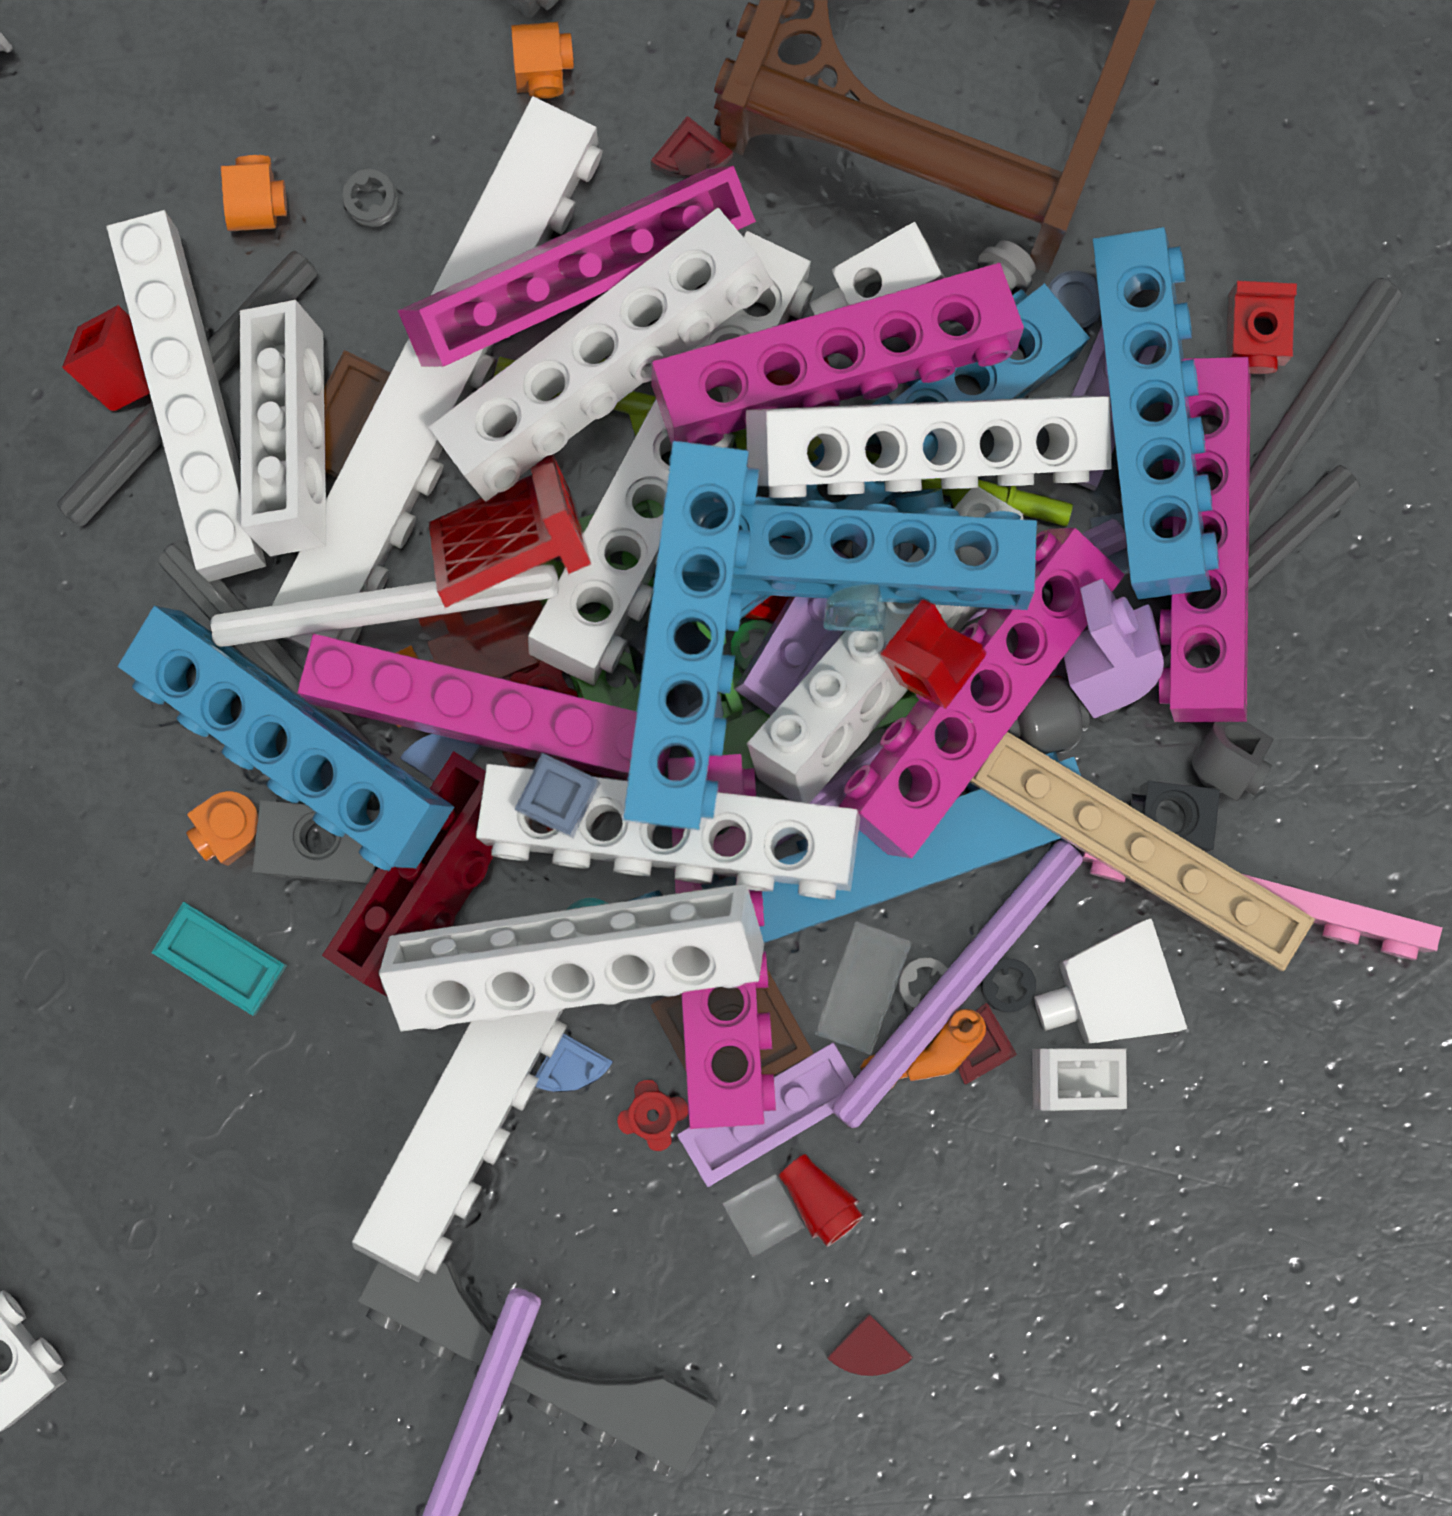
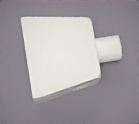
M913 222L832 269L833 275L840 287L811 301L809 304L814 314L817 315L944 279L945 277L917 224ZM872 282H882L881 289L875 296L870 298L863 297V292L867 285Z
M1152 918L1135 923L1060 962L1059 968L1065 987L1034 997L1036 1010L1044 1031L1077 1021L1084 1043L1142 1037L1187 1029Z

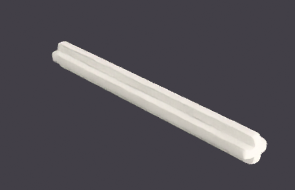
M540 565L447 608L444 607L437 593L436 581L216 614L212 617L210 625L212 639L217 646H232L554 598L558 595L559 584L554 566Z

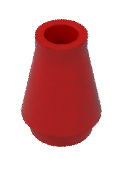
M807 1154L800 1156L779 1174L778 1177L786 1186L812 1239L819 1237L826 1247L842 1238L864 1218V1215L856 1207L859 1200L815 1165Z

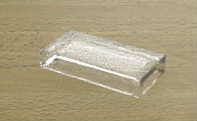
M856 921L815 1035L872 1055L912 942Z

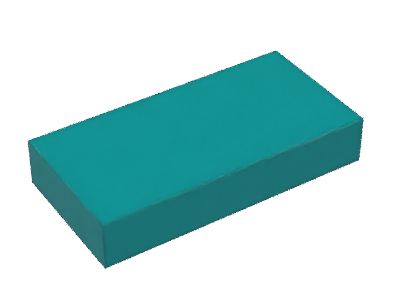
M186 902L182 903L151 952L252 1016L257 1015L287 967V964Z

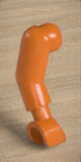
M962 1009L956 1011L928 1047L920 1053L899 1079L909 1077L910 1081H916L953 1073L984 1038L986 1033L984 1019L974 1010ZM875 1055L865 1059L860 1069L863 1070Z

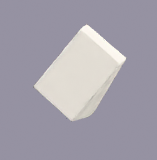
M1032 1049L1033 1109L1041 1111L1127 1109L1126 1049Z

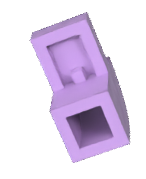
M1103 579L1080 588L1089 629L1082 631L1064 655L1070 687L1093 718L1131 704L1146 695L1159 681L1164 666L1155 621L1149 604L1133 610L1125 597L1115 598Z

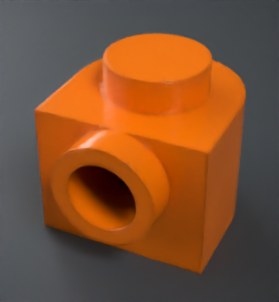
M558 22L511 25L517 93L528 92L531 97L534 96L542 99L553 98L563 94L562 70L574 69L571 33L559 34Z
M265 155L240 156L235 159V165L221 166L223 206L227 230L241 231L276 228L277 216H287V198L284 180H274V174L271 170V157Z
M225 791L217 793L187 814L194 827L188 830L186 834L206 861L216 856L221 864L228 866L255 847L259 806L252 799L237 792Z

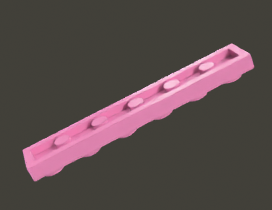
M1080 850L1083 861L1092 864L1090 874L1113 881L1125 882V876ZM1244 875L1315 918L1313 923L1325 926L1322 935L1324 937L1358 945L1360 935L1383 941L1381 952L1410 960L1417 959L1418 951L1424 953L1437 951L1443 927Z

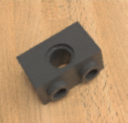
M278 795L276 796V801L260 800L253 873L264 876L362 885L369 883L378 867L368 862L359 854V850L362 847L361 844L345 834L344 837L336 836L334 845L327 852L313 854L306 845V833L316 823L312 819L316 811L301 800L298 803H292ZM369 799L367 815L373 823L380 811L372 810L373 800Z

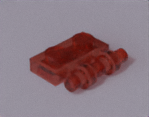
M530 601L517 607L515 603L496 606L499 614L467 627L461 612L420 617L418 620L423 628L444 619L449 634L427 642L435 663L505 679L516 671H525L540 664V659L529 655L528 636L543 610L540 601Z

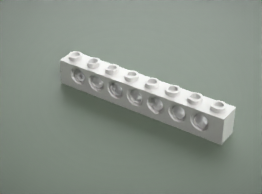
M747 231L743 238L757 253L774 283L762 292L756 302L764 304L771 312L762 317H754L740 309L716 327L705 341L691 346L685 352L786 324L790 316L800 319L814 291V286L807 283L811 261ZM724 386L715 387L707 393L711 399L720 403L731 402L738 397L734 390ZM655 400L584 532L592 564L571 574H568L566 568L564 569L558 580V595L548 599L528 636L529 655L592 686L595 685L602 670L609 673L614 671L627 644V640L620 637L630 617L637 621L641 620L653 596L654 588L649 586L648 583L657 567L663 514L657 518L648 519L638 515L634 507L642 501L653 500L660 503L664 508V499H666L670 466L661 457L666 452L672 451V445L657 400ZM731 433L725 434L720 442L712 446L732 448L736 436ZM626 551L633 554L637 558L638 563L631 569L618 570L611 567L606 559L614 552ZM598 602L604 604L611 614L603 621L590 622L582 618L578 611L587 603Z

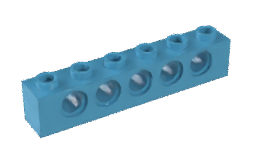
M1165 227L1094 238L1093 247L1131 584L1138 599L1210 590L1209 570L1219 569V555L1215 532L1204 534L1202 512L1212 511L1213 507L1208 474L1197 476L1195 454L1206 453L1201 416L1191 418L1188 397L1199 395V387L1194 359L1184 361L1182 340L1192 338V328L1188 303L1177 304L1175 283L1186 282L1181 246L1170 247ZM1142 290H1153L1159 293L1156 301L1147 307L1138 308L1130 305L1132 297ZM1160 346L1166 350L1164 356L1154 364L1145 365L1136 361L1138 354L1146 347ZM1164 402L1173 406L1169 416L1162 421L1149 422L1142 418L1144 411L1154 403ZM1171 459L1180 464L1177 472L1168 479L1156 480L1149 476L1152 466L1160 460ZM1168 517H1180L1186 521L1184 530L1176 537L1162 538L1155 534L1158 524Z
M673 441L624 809V821L700 831L701 818L714 819L718 781L706 780L709 755L722 756L727 721L724 718L714 717L717 693L730 694L735 656L723 655L726 630L738 631L743 598V594L731 592L734 567L747 568L751 531L739 530L742 505L755 506L759 469L747 467L749 451ZM703 498H715L726 507L727 518L719 527L704 529L696 525L690 515L692 507ZM703 559L710 561L719 571V580L709 591H693L685 585L682 579L685 567L694 560ZM686 622H699L708 628L711 634V642L704 652L697 655H688L681 652L675 645V633ZM678 684H691L698 688L703 696V705L700 711L692 717H676L666 706L668 692ZM682 746L693 754L695 767L689 777L681 781H670L661 775L658 770V759L666 748Z
M709 497L697 501L692 507L690 515L694 523L699 527L714 529L724 523L728 513L722 502H714V499ZM756 497L754 507L742 505L739 530L751 531L746 569L734 567L731 592L919 604L922 599H925L935 605L1028 610L1035 592L1037 521L1021 520L1019 514L1009 511L989 512L984 517L960 516L957 510L943 507L929 508L924 510L923 514L898 513L896 507L887 504H870L862 507L861 510L837 509L834 503L822 500L805 501L800 504V507L778 506L769 498ZM789 536L796 539L802 549L793 555H782L774 551L769 543L776 537ZM848 539L859 544L863 554L857 558L845 559L838 556L831 546L839 540ZM902 543H911L918 546L923 551L925 557L918 562H905L896 556L893 548ZM961 547H974L982 552L986 562L978 566L966 565L957 558L955 551ZM703 559L694 560L689 563L682 575V579L688 588L693 591L704 592L712 589L720 577L716 566L710 561Z
M154 606L117 666L135 679L132 687L136 692L157 704L163 705L164 702H167L180 712L176 719L181 725L200 736L208 737L210 734L225 745L221 752L226 758L245 769L253 770L255 767L270 778L267 783V787L292 803H298L301 800L316 811L312 819L320 827L339 837H344L345 834L362 845L359 854L380 869L390 871L392 867L417 868L454 809L453 805L314 705L309 704L300 695L232 646H217L212 639V632L183 611ZM194 663L196 667V680L189 689L186 676L189 667ZM236 696H239L242 709L238 719L234 722L231 716V705ZM284 728L287 734V745L283 753L279 755L276 749V737L279 731ZM329 760L332 764L334 775L331 784L325 788L321 781V771ZM376 794L380 802V812L372 823L367 815V804L371 796Z

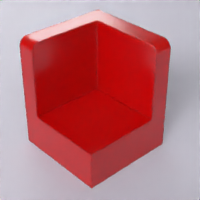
M117 305L77 327L62 366L68 374L111 411H116L150 393L131 318L128 313Z
M925 599L919 602L880 653L899 685L944 709L949 706L987 654L981 643L949 628L935 604Z

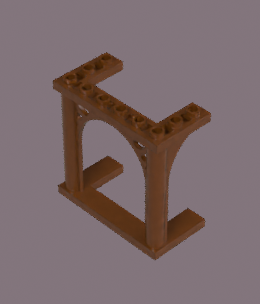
M760 0L758 5L748 2L736 33V37L744 39L736 61L726 57L714 87V92L718 94L714 109L718 110L714 125L721 127V143L733 152L743 156L749 139L762 134L789 135L819 141L846 149L1036 222L1042 226L1030 257L1034 261L1036 269L1049 273L1156 0L1129 1L1063 172L902 111L877 97L858 80L839 52L830 26L828 0H811L814 9L809 18L792 19L785 23L786 18L794 16L799 11L801 5L799 1ZM810 34L820 41L821 48L819 53L807 63L789 65L778 56V49L781 44L794 35ZM825 67L833 70L837 77V83L834 88L826 85L821 78L818 80V85L806 81L819 75ZM851 93L858 101L846 96Z

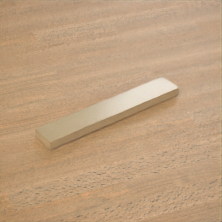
M1009 732L1004 735L970 781L973 785L1279 971H1285L1315 918Z

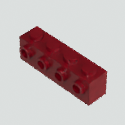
M452 752L429 788L454 806L451 814L417 868L392 867L390 871L380 868L376 870L322 954L324 958L361 983L387 997L379 971L389 936L453 927L455 916L473 888L485 877L488 865L494 857L491 855L493 846H486L476 838L486 770L458 753Z

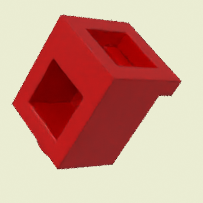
M1237 281L1228 294L1226 358L1248 357L1250 373L1252 374L1275 373L1278 371V366H1285L1293 357L1294 298L1297 295V283ZM1254 319H1270L1274 326L1273 333L1263 335L1257 332L1254 327Z

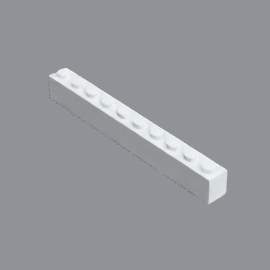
M532 96L431 295L548 242L554 231L559 234L565 231L576 207V202L570 198L580 179L586 182L590 181L602 157L603 150L597 147L599 142L595 126ZM408 339L326 499V546L299 552L272 606L383 589L390 572L383 565L393 546L401 549L407 542L417 518L410 514L420 493L426 496L430 495L443 469V464L437 461L443 447L431 432L429 426L470 396L474 388L479 389L489 381L497 359L490 355L497 342L445 367H421L411 341ZM362 626L313 634L355 644ZM313 634L283 639L309 650Z

